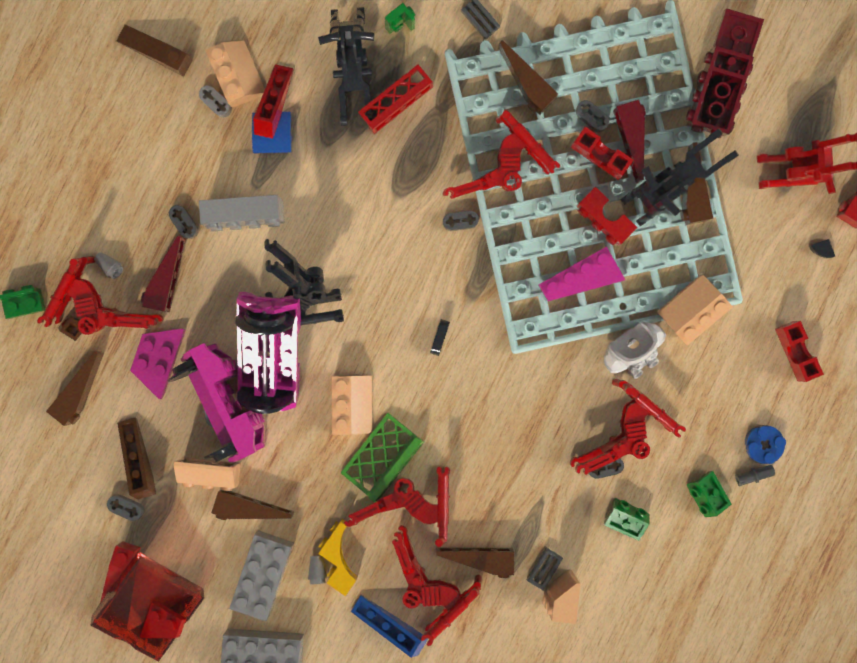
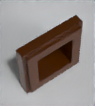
M71 315L58 327L61 333L74 341L82 334L78 329L79 320Z

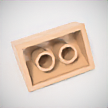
M245 41L222 42L205 50L227 103L232 108L263 95L265 87Z
M701 273L659 309L657 313L685 344L689 345L733 306Z
M372 375L332 376V435L372 433Z
M183 457L174 461L176 482L183 483L182 486L194 487V484L202 485L204 489H213V486L221 487L223 491H232L239 484L241 463L215 462V460Z
M572 570L564 572L547 586L546 592H543L542 604H545L547 614L553 622L576 624L580 582Z

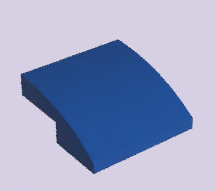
M282 112L273 139L254 135L253 118L255 113H252L253 153L291 152V112Z

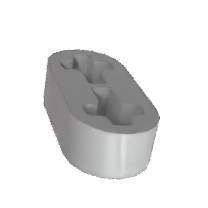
M208 85L200 89V99L215 114L223 118L230 115L232 108L220 93ZM205 92H211L215 99L212 101L210 98H206ZM219 102L222 106L225 105L226 111L223 112L221 110L219 112L220 108L216 104Z

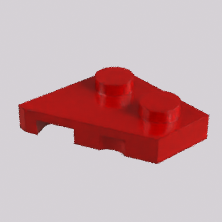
M157 601L152 602L140 637L178 638L181 636L186 618Z

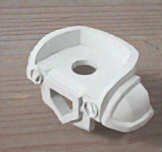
M644 321L638 323L634 328L632 327L616 338L615 341L608 344L604 355L606 368L611 373H619L628 369V373L634 379L640 377L643 374L642 368L647 365L649 368H653L658 364L659 360L656 357L658 355L657 347L665 341L666 333L655 323ZM634 342H639V346L637 348L632 349L629 347Z

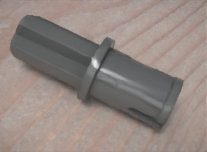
M772 465L758 469L751 468V471L735 475V479L739 487L752 482L759 483V480L774 476L775 469Z

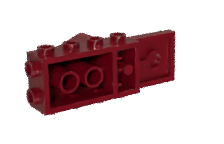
M727 8L724 10L713 47L710 51H707L704 58L705 68L698 73L697 90L694 91L692 101H694L692 109H689L686 115V120H688L686 126L692 127V131L698 133L706 131L712 134L720 128L723 134L718 138L729 135L733 131L735 115L740 110V100L747 88L746 81L753 69V53L764 19Z

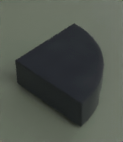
M829 239L809 245L811 251L820 257H835Z

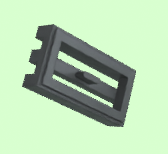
M472 0L466 7L461 9L463 15L485 40L500 28L498 22L479 0ZM474 5L480 10V12L486 17V19L493 25V28H492V27L488 24V22L482 17V15L475 9ZM469 9H470V10L473 12V14L480 20V22L486 27V29L489 31L488 33H486V32L484 31V29L478 24V22H477V21L472 17V15L468 12Z
M546 547L526 580L544 591L562 562L563 557ZM550 554L548 560L544 564L535 580H533L534 576L538 572L547 555ZM555 557V563L548 572L542 584H539V581L541 580L547 568L549 567V565Z

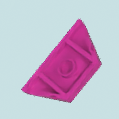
M186 329L142 334L130 371L158 399H163L168 379L171 376Z

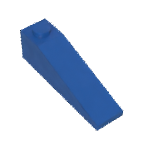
M360 595L351 610L354 615L411 658L418 656L428 641V638L422 641L423 634L363 595Z

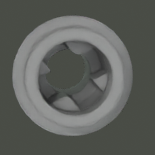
M103 252L95 256L94 261L107 277L115 279L123 272L121 263Z
M311 556L308 575L310 584L326 583L325 578L327 576L322 556Z

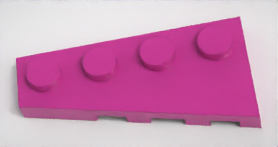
M606 246L539 284V287L546 300L552 301L625 281V278Z

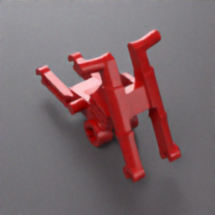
M505 110L500 116L496 117V122L498 124L504 123L511 134L505 137L500 145L497 156L498 167L472 182L446 188L443 191V196H448L450 192V198L453 199L495 186H500L505 191L519 189L522 185V178L518 171H521L520 154L523 148L540 165L543 173L546 175L554 173L553 169L560 168V164L551 158L541 146L542 144L538 143L509 111ZM510 179H514L515 183L512 184V186L507 185V181Z
M857 133L852 135L846 134L845 136L821 142L820 140L812 141V150L804 151V147H791L785 149V154H760L757 156V163L792 161L793 168L786 169L787 179L762 180L758 182L759 189L825 183L828 194L836 193L833 174L857 170V162H847L833 166L832 147L857 142Z
M88 256L74 258L69 261L70 265L67 271L63 274L54 294L50 296L51 300L43 315L38 318L37 323H43L45 320L44 327H49L54 317H56L55 324L61 323L63 319L62 314L72 298L76 308L75 311L77 312L76 315L81 317L78 322V329L85 335L98 332L105 326L147 329L150 325H157L156 318L159 322L164 319L160 314L126 313L116 308L104 307L100 298L101 295L98 294L93 284L86 279H81L87 264L95 263V257Z
M613 379L612 385L622 388L632 398V400L624 405L620 420L621 433L617 436H611L610 441L605 445L581 456L571 458L570 465L574 467L575 462H578L575 471L579 474L580 470L584 468L583 473L587 475L627 454H631L638 459H645L650 454V446L644 441L647 438L645 426L647 415H652L666 430L672 432L678 438L681 437L678 430L685 432L686 428L678 424L665 413L664 409L658 407L657 404L625 380Z
M437 467L438 495H436V498H438V504L428 502L419 490H414V483L410 479L402 478L395 483L392 494L380 498L377 502L357 512L349 514L348 517L352 520L345 521L344 524L351 527L378 513L405 507L411 516L422 523H437L438 539L435 541V545L441 547L448 540L450 468L445 467V472L442 473V468ZM402 482L410 486L407 488V493L400 490Z
M400 525L398 530H402L403 533L395 532L394 536L398 540L393 539L392 544L408 583L402 598L403 604L410 609L418 607L420 603H423V607L440 605L445 607L443 612L432 623L426 625L425 631L427 632L422 635L421 640L424 641L428 638L427 646H431L434 639L447 627H450L451 623L480 594L482 576L476 575L474 584L462 594L459 588L452 583L441 581V579L429 580L425 574V568L421 567L416 559L407 534V528Z

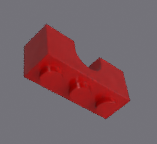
M584 127L571 148L619 180L627 171L633 159L619 149L612 150L601 142L600 136Z
M595 186L577 205L579 208L578 212L584 218L588 217L593 222L592 226L597 231H602L610 244L619 246L638 227L624 214L615 221L607 220L603 215V207L609 199Z
M792 321L775 328L798 382H808L824 375L817 357L812 356L806 348L805 340L809 338L801 321Z

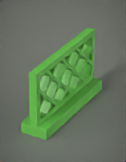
M387 413L341 471V474L369 496L370 500L377 502L425 441L416 436L391 414ZM388 419L395 424V431L385 432L384 424ZM406 432L412 437L407 444H400L398 433ZM396 434L397 445L386 446L385 435ZM382 435L383 446L373 448V438ZM397 447V457L388 460L387 448ZM384 449L385 460L375 461L374 450ZM370 450L372 462L361 463L362 452ZM385 462L386 471L383 474L376 475L375 463ZM372 464L373 475L363 476L362 465ZM359 465L360 477H352L347 471L351 466ZM373 477L374 486L369 491L364 487L363 478Z

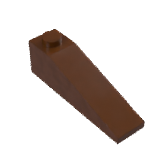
M124 25L116 40L127 48L183 77L193 61L187 53L128 25Z
M502 40L499 43L498 49L524 99L528 103V108L533 113L537 112L541 115L557 98L558 93Z
M697 142L688 146V151L697 146ZM697 152L694 155L702 165L700 153ZM695 178V183L691 186H684L687 191L683 193L680 216L682 221H685V226L713 219L706 181L703 178Z
M95 351L47 409L46 412L63 426L73 425L79 420V414L84 408L104 355L102 351Z
M134 417L118 422L129 495L138 500L156 495L154 477L137 418Z
M223 490L218 491L211 512L216 515V518L221 520L291 519L294 515V511L232 491Z
M436 548V556L492 575H498L499 578H509V575H514L513 548Z

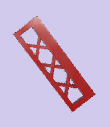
M417 64L358 113L368 124L373 134H376L433 88V81ZM418 71L424 79L419 83H412L411 76ZM400 85L408 86L407 93L404 95L396 94V89ZM385 97L393 98L392 105L389 107L381 106V101ZM370 109L378 110L377 117L372 121L365 115Z

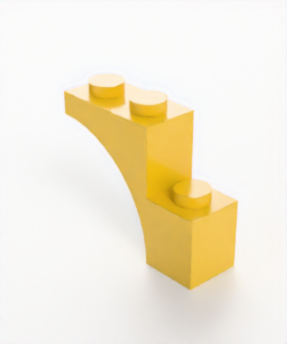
M341 519L339 523L336 521L329 530L332 532L330 537H324L318 546L321 548L318 554L337 566L336 568L332 566L326 576L329 578L326 583L346 596L358 576L349 568L343 557L342 536L347 526L344 524L345 520Z

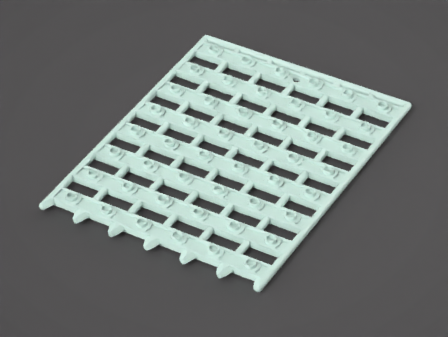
M673 0L666 2L665 14L643 18L639 10L633 7L629 10L628 22L606 26L601 17L596 15L591 20V30L570 35L562 24H558L554 28V38L535 43L531 42L526 33H519L517 36V46L512 47V49L533 70V64L559 58L563 59L566 75L544 80L558 93L557 98L571 95L575 112L548 118L544 117V112L541 115L536 112L537 120L521 123L536 141L542 140L544 150L554 161L560 164V168L553 169L554 173L546 175L535 160L521 162V171H518V174L522 178V183L550 177L554 191L553 195L524 201L522 188L520 187L515 190L517 203L487 209L483 192L501 187L495 186L487 190L475 191L512 353L518 354L634 328L643 321L648 323L665 321L659 314L630 320L629 315L661 309L698 277L695 261L715 256H725L728 273L708 277L707 279L721 294L733 292L734 297L727 299L731 305L742 303L743 298L714 173L705 178V181L708 182L713 218H716L720 236L690 242L687 225L685 226V221H682L680 213L674 216L668 209H665L653 219L639 226L636 220L646 213H644L641 199L635 197L634 204L637 215L627 218L638 228L629 237L642 234L645 252L616 259L613 245L606 240V235L602 231H597L592 225L570 230L566 212L579 209L577 205L595 186L609 199L607 202L609 203L620 200L646 181L645 177L642 182L636 184L631 166H629L627 169L629 178L599 184L595 169L597 165L577 151L553 155L549 138L575 132L581 133L584 127L591 129L576 115V108L580 103L578 93L607 86L611 104L597 107L608 116L609 125L615 123L617 125L613 113L616 106L639 100L640 104L644 105L646 111L644 117L654 116L657 132L645 135L644 156L662 152L665 169L667 167H670L672 170L675 169V167L673 168L669 150L690 146L694 142L699 144L706 139L704 131L702 133L694 132L691 130L692 127L689 126L665 130L661 113L687 107L692 109L694 103L692 96L695 89L675 2ZM674 33L677 50L651 56L647 55L644 39ZM486 40L480 44V53L476 56L457 59L451 49H447L444 52L473 181L494 170L490 169L479 172L475 155L500 149L503 139L511 133L504 123H500V128L470 135L467 118L495 111L497 116H500L504 109L528 104L518 85L499 89L496 72L509 70L500 51H494L490 42ZM637 42L640 58L610 64L607 48ZM600 50L602 67L573 73L570 56ZM682 70L686 87L656 93L652 76ZM488 74L492 91L462 98L458 81ZM645 78L649 95L619 102L616 84ZM584 109L581 111L583 114L586 112L590 114L588 112V109ZM593 117L597 121L596 125L598 127L600 125L604 126L602 124L604 121L603 119L597 120L595 117ZM617 125L620 141L606 143L604 145L612 150L619 149L620 151L626 154L625 147ZM705 146L700 151L703 160L701 161L702 166L707 170L712 167L708 146ZM588 169L591 186L561 192L558 175ZM663 170L652 172V174L655 177ZM514 179L507 181V185L515 183ZM679 196L678 198L673 200V203L680 210H682V203ZM603 207V215L606 218L605 209ZM559 214L563 232L533 238L529 220ZM522 222L525 240L495 246L492 228ZM679 226L683 244L653 250L649 232ZM605 243V247L607 246L624 277L650 271L654 290L624 296L622 284L618 282L614 283L617 298L587 305L585 293L581 292L577 293L579 307L550 313L547 300L539 284L562 271L541 276L537 257L567 251L570 266L578 263L575 249ZM530 259L533 278L504 284L501 265ZM687 263L691 278L690 282L661 287L657 269ZM538 296L542 315L512 321L509 308L510 302ZM621 303L626 304L625 310L620 309L619 305ZM617 317L622 318L621 323L592 328L591 323ZM584 325L585 331L555 337V331ZM547 333L548 339L518 345L517 343L519 339Z

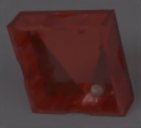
M137 552L92 614L90 626L115 639L130 644L135 650L159 662L175 638L140 637L151 603L155 601L185 617L187 622L204 600V589L146 555Z

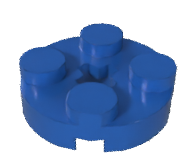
M763 425L755 427L746 435V452L756 462L773 464L783 455L786 440L781 432L772 426ZM768 440L769 447L763 450V445L760 443L761 441Z

